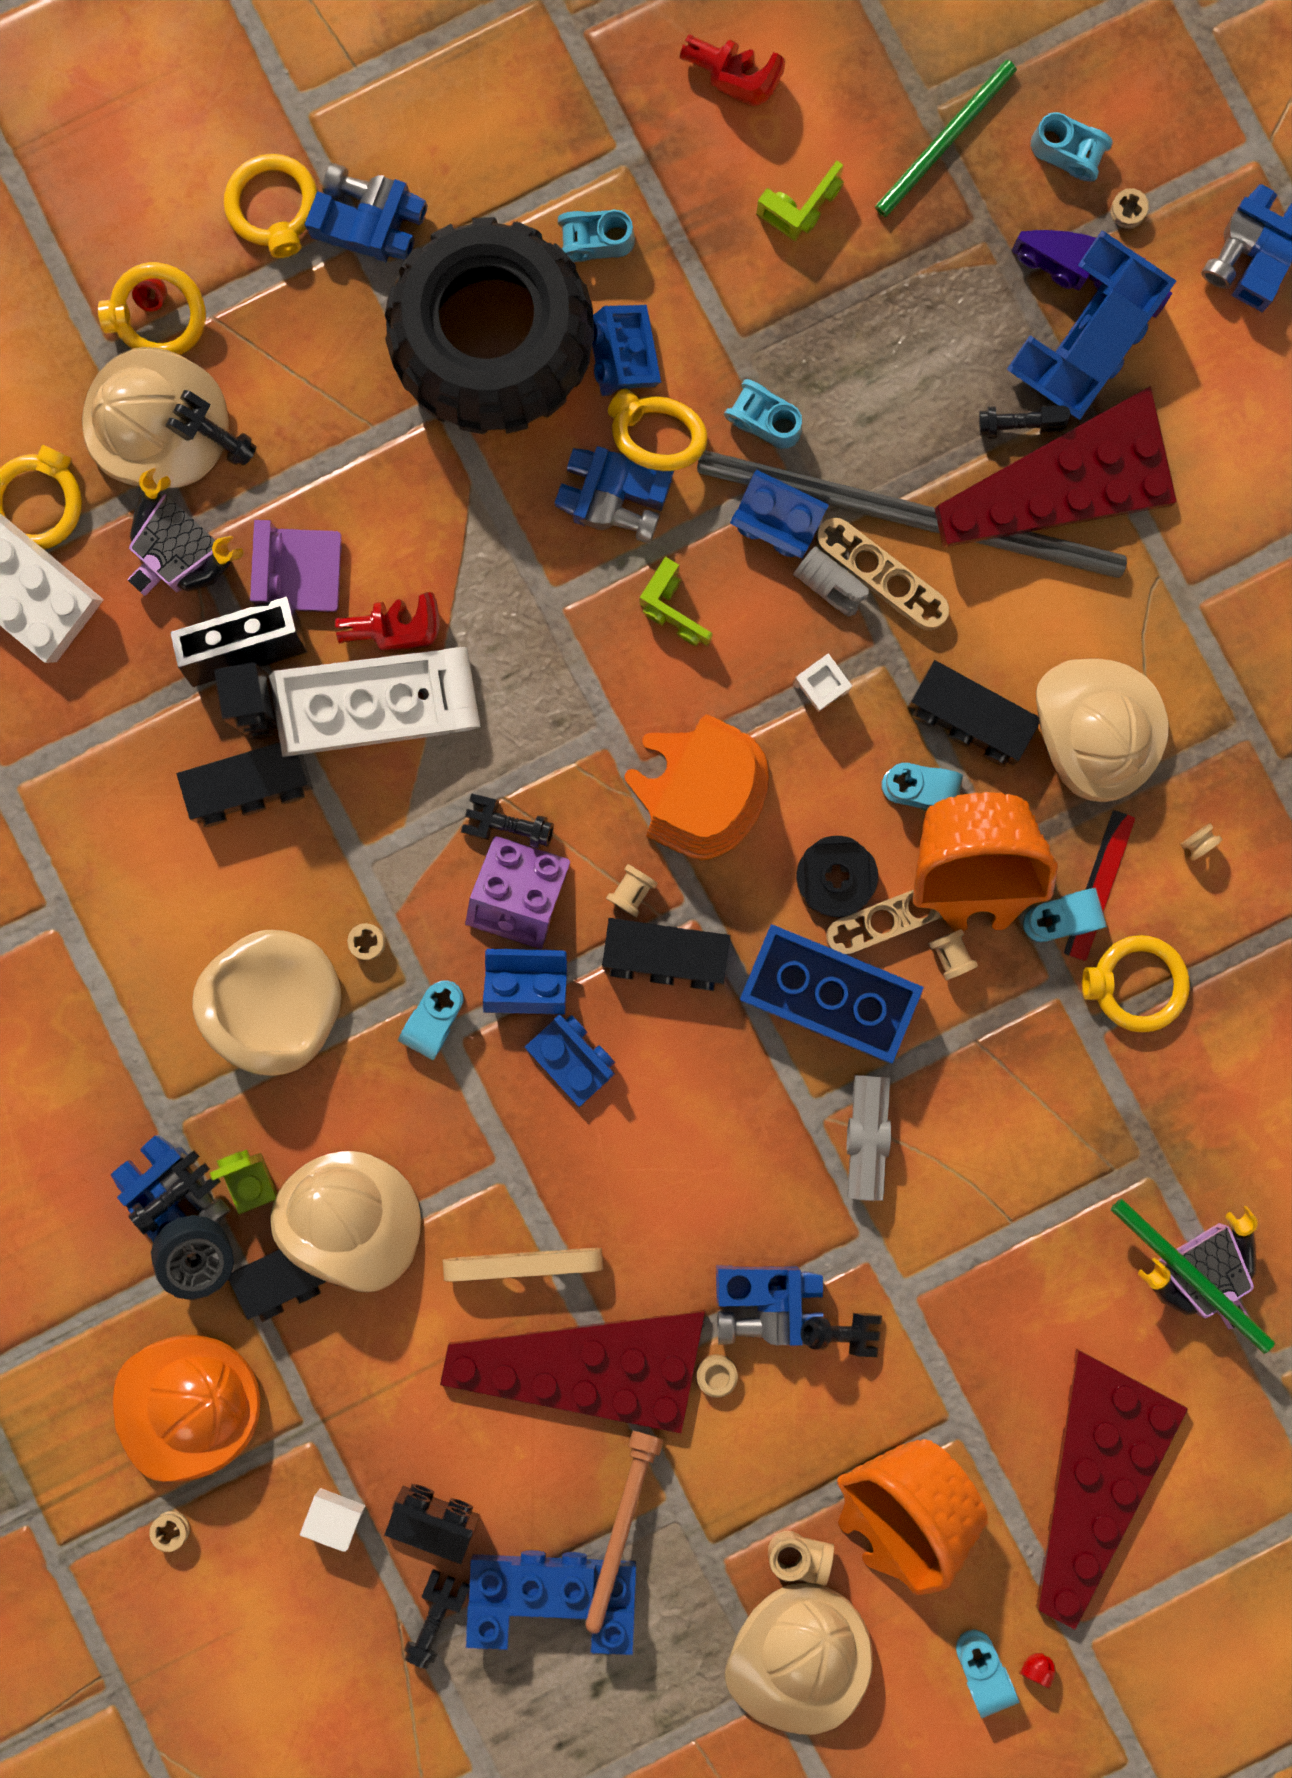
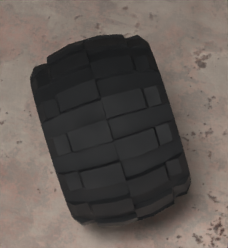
M495 217L472 218L473 224L454 228L452 224H449L432 233L430 237L431 242L422 249L414 248L398 271L400 278L395 287H391L388 294L384 315L387 329L385 340L391 362L403 387L417 400L423 410L438 421L445 422L446 420L458 425L460 430L485 435L487 430L505 429L506 434L527 429L529 422L541 416L546 418L551 416L567 402L566 397L574 386L577 387L581 383L590 363L591 347L594 341L593 307L587 285L581 280L576 270V264L556 243L553 245L551 242L547 243L542 239V233L520 222H513L512 226L499 224ZM486 280H501L522 286L529 291L534 304L533 324L526 339L514 351L494 359L474 358L460 352L447 340L439 321L440 308L453 294L470 284Z

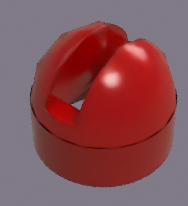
M161 279L142 281L132 290V298L136 305L149 312L159 310L167 297L166 284ZM151 288L155 290V299L149 297Z
M1034 1653L1025 1660L1019 1674L1050 1689L1055 1678L1056 1668L1050 1657L1045 1656L1043 1653Z

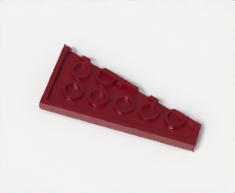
M1151 386L937 505L934 510L943 548L1169 507L1175 504L1177 501Z
M705 1310L676 1315L653 1316L652 1318L629 1321L621 1320L567 1327L543 1332L535 1331L520 1335L449 1342L440 1385L682 1434Z
M1078 1349L1075 1351V1368L1068 1396L1069 1407L1066 1426L1063 1428L1054 1487V1504L1049 1519L1046 1555L1043 1558L1036 1607L1040 1612L1076 1630L1188 1411V1408Z

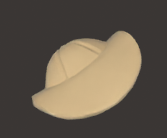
M141 347L117 355L97 374L84 402L82 430L89 455L104 473L115 480L132 486L140 487L139 478L141 474L152 468L156 469L153 480L157 485L159 480L165 476H168L171 480V485L168 488L183 487L198 481L213 468L224 448L198 431L192 440L186 441L166 427V423L169 418H174L185 424L186 421L176 416L173 410L176 404L184 405L192 410L193 407L180 399L182 392L188 390L211 404L205 417L221 427V429L229 432L226 402L216 381L198 365L168 350Z
M1094 658L1065 661L1049 670L1040 680L1036 690V704L1043 739L1061 781L1075 795L1090 801L1108 802L1130 795L1149 779L1165 751L1168 741L1169 723L1163 700L1156 687L1145 675L1126 664Z
M262 930L241 938L217 955L207 965L196 982L192 1008L195 1021L202 1036L222 1058L245 1071L260 1075L276 1076L300 1069L321 1050L340 1010L341 988L332 963L323 950L314 942L288 931Z
M356 1151L327 1154L299 1168L286 1180L273 1202L270 1218L275 1243L294 1265L317 1278L361 1292H374L383 1289L395 1282L409 1268L415 1256L421 1226V1215L417 1197L404 1176L385 1161Z
M814 1583L787 1585L766 1597L752 1611L740 1629L725 1669L727 1688L735 1702L760 1723L785 1732L804 1735L820 1734L832 1730L852 1715L867 1691L873 1671L871 1638L860 1613L849 1600L837 1591Z

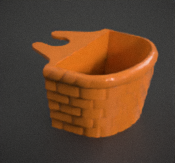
M705 714L699 720L694 731L688 733L645 734L642 739L643 746L662 753L667 762L665 772L657 778H647L636 769H629L625 773V781L648 809L651 816L646 837L654 839V841L668 846L684 856L700 861L711 860L714 857L727 853L730 849H734L742 842L743 838L747 836L757 822L767 796L769 785L768 762L765 753L759 744L756 743V740L743 733L740 729L708 714Z
M983 792L949 797L930 806L925 813L913 904L919 908H931L938 911L953 931L959 929L967 930V918L976 912L982 911L995 915L992 921L993 929L1003 930L1027 907L1035 903L1051 900L1055 889L1058 865L1051 854L1048 842L1041 835L1039 826L1035 821V815H1032L1028 802L1011 794Z
M921 1439L920 1441L915 1440L899 1445L895 1449L887 1451L884 1455L877 1456L875 1459L855 1467L851 1472L840 1475L837 1480L838 1486L845 1498V1504L838 1520L840 1529L846 1534H850L853 1530L864 1534L871 1542L873 1552H865L862 1555L863 1562L872 1569L900 1579L915 1595L930 1594L950 1588L956 1574L962 1570L964 1560L967 1558L969 1551L974 1546L975 1541L980 1538L982 1530L989 1523L985 1504L982 1502L980 1494L968 1478V1475L951 1458L950 1454L931 1440Z

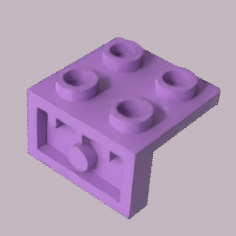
M254 520L250 601L257 606L287 597L295 611L337 612L339 608L341 533L338 531L277 529L271 520Z
M495 836L471 893L465 925L542 949L547 937L552 912L569 869L570 860Z

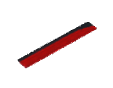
M1116 810L1111 814L1085 889L1096 888L1103 912L1135 822V817ZM1097 930L1076 936L1070 935L1064 953L1086 961Z

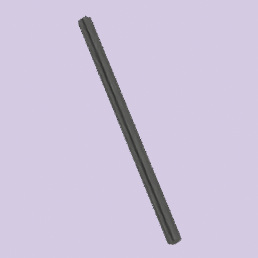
M707 450L704 451L698 460L697 471L701 474L749 485L756 470H759L829 504V506L940 533L934 507ZM1034 532L976 542L1120 578L1124 574L1127 565V557L1125 555Z

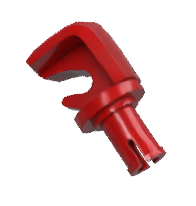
M689 34L685 39L688 46L683 44L680 52L681 60H686L710 71L711 85L716 87L719 92L750 106H758L769 100L776 90L785 69L784 57L773 52L768 63L760 71L750 76L745 75L744 73L755 64L754 50L749 49L737 54L738 43L732 40H728L725 45L718 48Z
M432 592L419 595L416 614L408 624L402 622V615L406 604L400 599L395 600L388 611L384 602H375L371 615L336 618L335 628L340 630L353 628L351 631L336 632L338 643L343 644L344 642L374 639L380 650L388 651L414 649L432 645L438 636L440 627L436 597Z

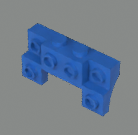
M1102 230L1078 264L1079 267L1102 282V285L1056 352L1030 335L1007 368L1010 373L1036 389L1058 406L1068 407L1070 413L1079 420L1107 380L1114 378L1119 373L1124 364L1123 357L1132 344L1139 343L1148 330L1147 323L1176 283V280Z
M536 1550L522 1551L521 1556L473 1554L470 1567L466 1648L508 1650L510 1616L587 1619L604 1560L587 1559V1554L580 1552H566L562 1554V1558H548L545 1552ZM636 1561L620 1562L602 1628L598 1633H592L591 1653L633 1655Z

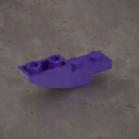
M1057 230L1020 232L1011 251L1017 254L1018 260L1024 265L1034 269L1041 268L1051 274V278L1055 283L1066 289L1073 287L1080 291L1087 278L1094 282V286L1097 289L1102 285L1101 281L1078 266L1096 237ZM1169 291L1165 299L1162 301L1158 309L1155 311V313L1153 314L1154 318H1157L1162 309L1165 307L1166 303L1172 295V292Z

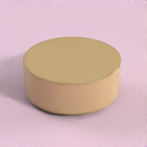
M714 1354L701 1361L697 1369V1382L705 1394L715 1398L724 1397L730 1394L736 1387L738 1380L737 1369L728 1357Z

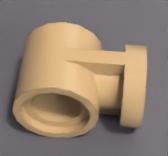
M793 1531L780 1532L771 1539L768 1545V1559L773 1573L778 1578L785 1581L801 1580L823 1586L827 1585L832 1567L834 1544L804 1538ZM786 1547H794L800 1552L799 1559L790 1565L783 1564L778 1560L780 1551Z

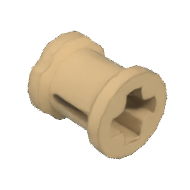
M627 864L625 867L626 875L614 894L609 893L606 899L636 918L639 914L637 908L649 889H655L658 883Z
M962 929L928 943L931 949H936L946 971L943 974L945 980L952 979L978 967L976 960H971L961 938L964 935Z

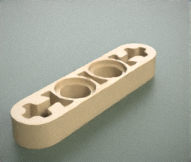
M831 518L821 524L817 532L816 543L818 548L828 555L829 558L846 569L867 586L869 590L917 627L932 631L944 624L949 615V605L943 595L847 521L841 518ZM837 529L842 530L843 535L841 539L849 547L853 540L860 543L852 550L848 560L842 557L847 549L841 544L835 543L831 547L826 543L828 535L825 532L827 530L830 532H835ZM864 551L873 553L877 558L878 567L869 573L860 571L855 564V558L859 553ZM894 576L905 578L910 586L908 594L903 597L891 595L887 589L888 580ZM917 588L923 592L918 598L919 601L927 606L932 602L939 606L936 611L940 616L939 619L935 617L929 618L928 621L923 619L924 609L916 602L911 609L905 606L913 598Z
M913 889L836 920L827 929L826 942L829 948L846 955L852 954L940 919L942 916L934 909H931L925 918L919 919L912 916L909 912L908 904L914 895ZM884 910L891 914L894 923L889 932L882 934L872 928L870 921L874 912ZM862 916L864 929L871 937V940L864 942V936L861 934L850 940L851 947L845 948L843 943L836 944L833 937L839 934L837 927L843 925L846 931L857 928L860 925L855 919Z
M601 1248L468 1256L443 1260L444 1281L484 1280L603 1270Z

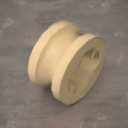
M1134 188L1119 192L1110 208L1114 223L1125 229L1140 225L1149 209L1148 200L1145 194ZM1129 200L1137 203L1135 210L1140 214L1135 217L1134 213H1132L1130 218L1123 216L1124 208L1119 203L1124 201L1126 205Z
M1211 823L1195 832L1180 844L1183 849L1188 848L1191 851L1190 859L1192 861L1210 851L1223 840L1220 835H1213Z
M368 923L359 924L354 927L349 933L347 940L351 953L357 958L372 960L380 956L386 945L385 935L382 930ZM370 930L373 932L371 937L375 938L377 936L378 943L377 946H371L369 953L365 954L361 952L363 947L356 946V939L363 937L364 931Z
M177 1511L162 1513L150 1527L149 1537L151 1543L156 1549L163 1552L177 1550L183 1545L190 1534L188 1519ZM169 1521L177 1525L174 1530H180V1535H175L171 1541L163 1538L166 1534L165 1532L160 1533V1527H165Z

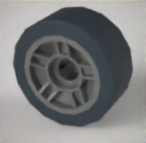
M191 1215L175 1219L162 1228L154 1238L151 1249L152 1265L156 1279L166 1292L181 1299L194 1300L208 1297L221 1289L229 1279L234 1265L233 1251L228 1236L218 1223L208 1217ZM191 1253H197L195 1255L196 1259L192 1261L187 1256Z

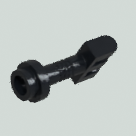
M184 390L180 399L193 408L190 410L184 405L176 404L173 413L186 422L183 424L177 419L169 418L166 427L186 441L192 440L198 431L229 451L227 454L229 462L235 465L238 463L243 466L246 465L256 451V445L252 443V438L245 433L235 437L221 429V427L205 417L211 404L193 392Z
M989 406L987 411H979L980 435H988V439L997 438V430H1012L1014 428H1039V433L1060 432L1066 429L1071 413L1066 406L1041 407L1040 412L996 414V406Z
M471 793L469 802L475 805H483L484 808L483 812L466 810V818L480 821L478 828L472 825H462L461 833L489 840L492 828L529 837L531 847L549 846L554 831V823L548 822L547 817L538 815L535 822L519 818L515 819V817L496 813L499 805L497 799Z
M195 1150L172 1168L180 1179L172 1184L169 1189H166V1192L164 1191L163 1194H160L159 1197L155 1198L145 1208L139 1202L132 1207L134 1211L128 1217L143 1235L149 1230L154 1233L160 1228L155 1220L191 1191L199 1201L221 1182L219 1178L213 1181L210 1178L203 1186L198 1179L210 1170L206 1163L191 1173L187 1167L194 1164L200 1157Z
M853 1313L852 1326L830 1325L829 1321L824 1317H812L803 1323L800 1332L801 1339L812 1350H824L830 1342L850 1343L849 1354L859 1357H878L879 1348L866 1345L867 1340H880V1332L868 1330L869 1324H881L882 1315Z
M435 1569L432 1570L421 1598L432 1602L426 1617L427 1620L423 1624L424 1628L421 1629L416 1643L408 1641L404 1648L407 1652L405 1660L423 1669H427L430 1662L434 1663L438 1654L431 1650L447 1609L459 1613L470 1588V1584L463 1582L458 1589L457 1597L450 1595L449 1593L455 1578L449 1575L442 1591L434 1588L440 1578V1572Z

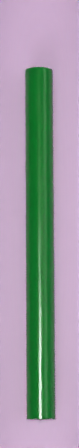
M1005 60L875 205L876 211L881 216L886 218L1016 73L1017 68L1011 61Z
M1122 1198L1112 1206L1110 1210L1263 1354L1268 1353L1275 1345L1273 1339Z

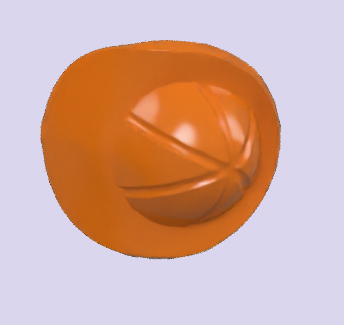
M179 1335L148 1345L124 1363L118 1372L114 1385L113 1413L118 1438L134 1466L146 1477L156 1481H190L223 1469L249 1444L260 1417L261 1398L259 1385L249 1364L243 1356L228 1344L205 1336Z

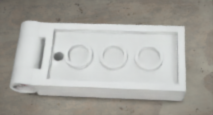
M0 513V626L44 663L57 662L104 599Z
M467 647L277 670L269 676L282 757L446 735L480 728ZM418 692L424 695V700L419 698Z

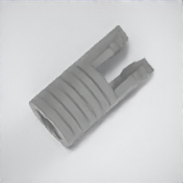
M816 546L808 553L793 574L848 617L855 615L858 611L859 602L865 601L869 595L867 586Z

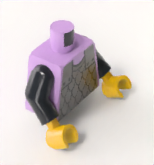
M155 468L142 473L139 478V485L142 491L134 511L129 536L131 539L129 549L143 563L127 580L144 596L161 579L175 592L181 590L192 591L214 585L229 567L230 561L240 559L243 556L242 548L234 549L230 552L228 550V543L233 539V536L215 540L170 497L165 494L161 498L159 492L171 485V480L168 476L161 478L157 485L153 480Z
M1243 1206L1245 1213L1242 1218L1236 1220L1231 1212H1228L1225 1216L1233 1228L1232 1231L1229 1226L1218 1223L1176 1250L1248 1316L1239 1298L1254 1289L1251 1279L1256 1274V1241L1254 1231L1258 1226V1221L1248 1206ZM1156 1258L1152 1259L1155 1265L1152 1273L1147 1275L1141 1269L1138 1271L1139 1277L1152 1288L1163 1304L1185 1315L1196 1313L1203 1318L1210 1317L1218 1312L1162 1258L1159 1260ZM1218 1312V1314L1220 1315L1228 1329L1235 1328L1223 1315H1221Z

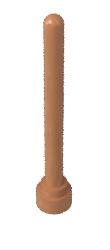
M632 1431L628 1447L632 1448L630 1456L633 1457V1461L586 1620V1629L593 1634L601 1630L649 1462H654L655 1455L660 1456L664 1442L663 1439L637 1431Z

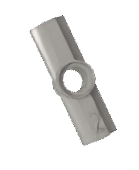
M854 1075L852 1118H849L847 1127V1155H850L847 1198L883 1201L886 1157H889L891 1145V1121L888 1120L890 1077Z

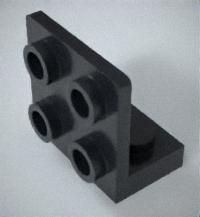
M412 1484L410 1488L403 1486L394 1501L393 1512L384 1536L461 1564L480 1514L472 1512L473 1506L462 1500L451 1498L449 1502L433 1497L435 1492L425 1486Z

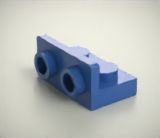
M647 305L603 306L593 315L594 341L592 342L595 358L594 376L600 385L601 395L610 396L618 389L656 387L661 383Z
M756 470L730 523L738 527L737 529L742 535L750 539L760 538L774 545V549L785 556L803 558L829 504Z
M486 949L483 1013L565 1014L567 991L566 951Z
M559 1014L525 1048L580 1107L615 1075L610 1067L616 1062L600 1045L594 1050L583 1039L588 1033L587 1030L573 1015L565 1019Z

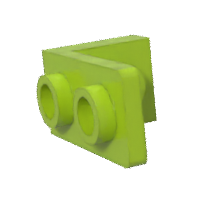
M839 161L834 163L801 210L796 208L797 204L785 193L777 192L776 194L767 188L758 200L756 214L796 241L802 231L808 234L813 229L821 216V213L817 210L825 199L830 202L833 201L844 184V181L841 179L844 165Z
M665 556L639 597L640 605L644 607L642 613L660 625H663L665 621L679 629L676 634L686 642L694 646L701 642L708 646L713 636L710 631L661 602L663 597L670 600L681 583V579L676 577L679 573V565Z
M248 1150L234 1153L218 1160L219 1169L209 1173L212 1181L224 1177L238 1214L271 1202L277 1196L276 1189L261 1153L252 1156L249 1155Z

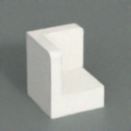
M829 653L796 676L793 681L796 689H802L818 712L840 696L843 697L852 688L851 683Z
M320 1488L313 1498L300 1535L345 1552L349 1548L358 1521L364 1512L365 1505Z

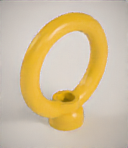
M265 154L254 157L236 169L227 183L224 193V210L227 220L234 231L245 240L257 245L268 246L272 257H290L298 253L302 248L299 236L306 230L304 224L316 196L317 186L310 172L300 162L291 157L281 154ZM270 170L282 171L291 175L300 186L302 204L299 212L291 222L275 223L268 230L251 225L244 218L240 209V196L244 186L252 177L259 173Z
M149 262L130 268L118 279L112 290L110 300L99 301L98 316L102 331L105 334L117 332L121 340L131 349L151 347L182 355L189 351L200 339L206 322V308L198 286L186 273L169 264ZM162 279L175 285L184 294L190 309V319L186 330L177 339L167 343H155L144 339L132 328L130 311L126 301L131 290L142 281Z
M624 388L614 396L609 404L608 415L614 418L612 424L614 442L624 456L639 466L656 471L680 470L695 463L706 449L707 430L703 421L696 412L679 401L659 396L638 398L632 391ZM645 413H663L675 417L688 427L692 439L690 445L680 453L670 455L655 454L642 449L632 441L628 433V426L637 424Z
M42 444L38 455H24L14 458L0 468V513L5 517L3 495L8 484L17 475L26 471H40L55 478L65 494V510L61 520L53 529L46 533L38 535L26 534L41 548L46 550L60 544L73 532L80 518L82 498L78 483L73 474L68 470L72 458Z
M1145 935L1130 936L1117 941L1102 955L1097 967H1085L1082 975L1084 998L1086 1000H1097L1102 1011L1112 1022L1134 1032H1152L1172 1023L1184 1009L1190 991L1188 970L1179 953L1166 942ZM1143 951L1157 955L1166 963L1172 974L1173 992L1171 998L1161 1011L1153 1015H1132L1123 1010L1113 997L1114 975L1112 971L1121 958L1133 952Z

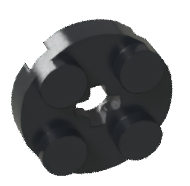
M829 836L818 840L805 851L797 866L796 884L799 894L809 908L824 916L845 917L857 912L873 896L878 884V869L873 856L859 842L847 836ZM839 865L841 872L848 873V880L841 882V888H834L833 883L826 881L825 878L826 873L832 872V866Z

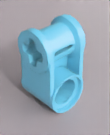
M1055 112L1044 116L1032 135L1030 144L1034 155L1040 160L1055 165L1080 180L1095 181L1099 175L1097 167L1104 152L1111 149L1113 140L1107 133L1097 128L1086 126L1067 117L1065 114ZM1052 131L1056 133L1060 138V143L1048 141L1044 136V132Z
M621 210L571 211L563 213L557 218L558 225L562 227V250L573 262L600 258H619L626 256L634 247L635 235L632 220L627 213ZM618 227L626 231L625 236L619 240H611L606 237V234L612 228ZM575 232H577L578 236L577 242L575 241Z
M744 379L741 384L743 389L733 407L726 409L724 417L733 425L746 432L753 433L774 447L785 449L794 446L799 441L802 432V415L799 409L772 394L759 383ZM779 419H788L793 422L795 427L788 433H780L774 429L773 424Z
M899 763L884 775L881 781V789L889 801L927 811L930 806L938 801L960 795L963 774L942 768H929L911 763ZM901 774L905 775V782L911 784L903 792L899 791V784L893 782Z
M1096 888L1062 896L1061 899L1036 906L1026 913L1023 920V929L1026 935L1037 942H1047L1069 935L1076 936L1107 927ZM1042 917H1051L1053 925L1048 928L1039 927L1037 920Z
M448 980L439 981L431 985L424 994L417 1009L413 1011L398 1038V1042L434 1061L451 1030L452 1023L462 1007L464 998L461 988L456 983ZM448 989L451 991L449 998L454 1002L453 1007L447 1005L441 1010L437 1007L439 1000L434 997L435 992L442 993Z
M975 1629L961 1634L956 1643V1653L968 1680L966 1683L981 1719L1020 1703L1005 1667L1002 1666L988 1635ZM979 1648L982 1657L975 1660L972 1651Z

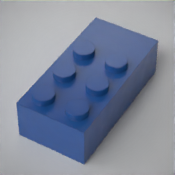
M771 924L742 992L740 1001L884 1062L893 1064L924 987Z

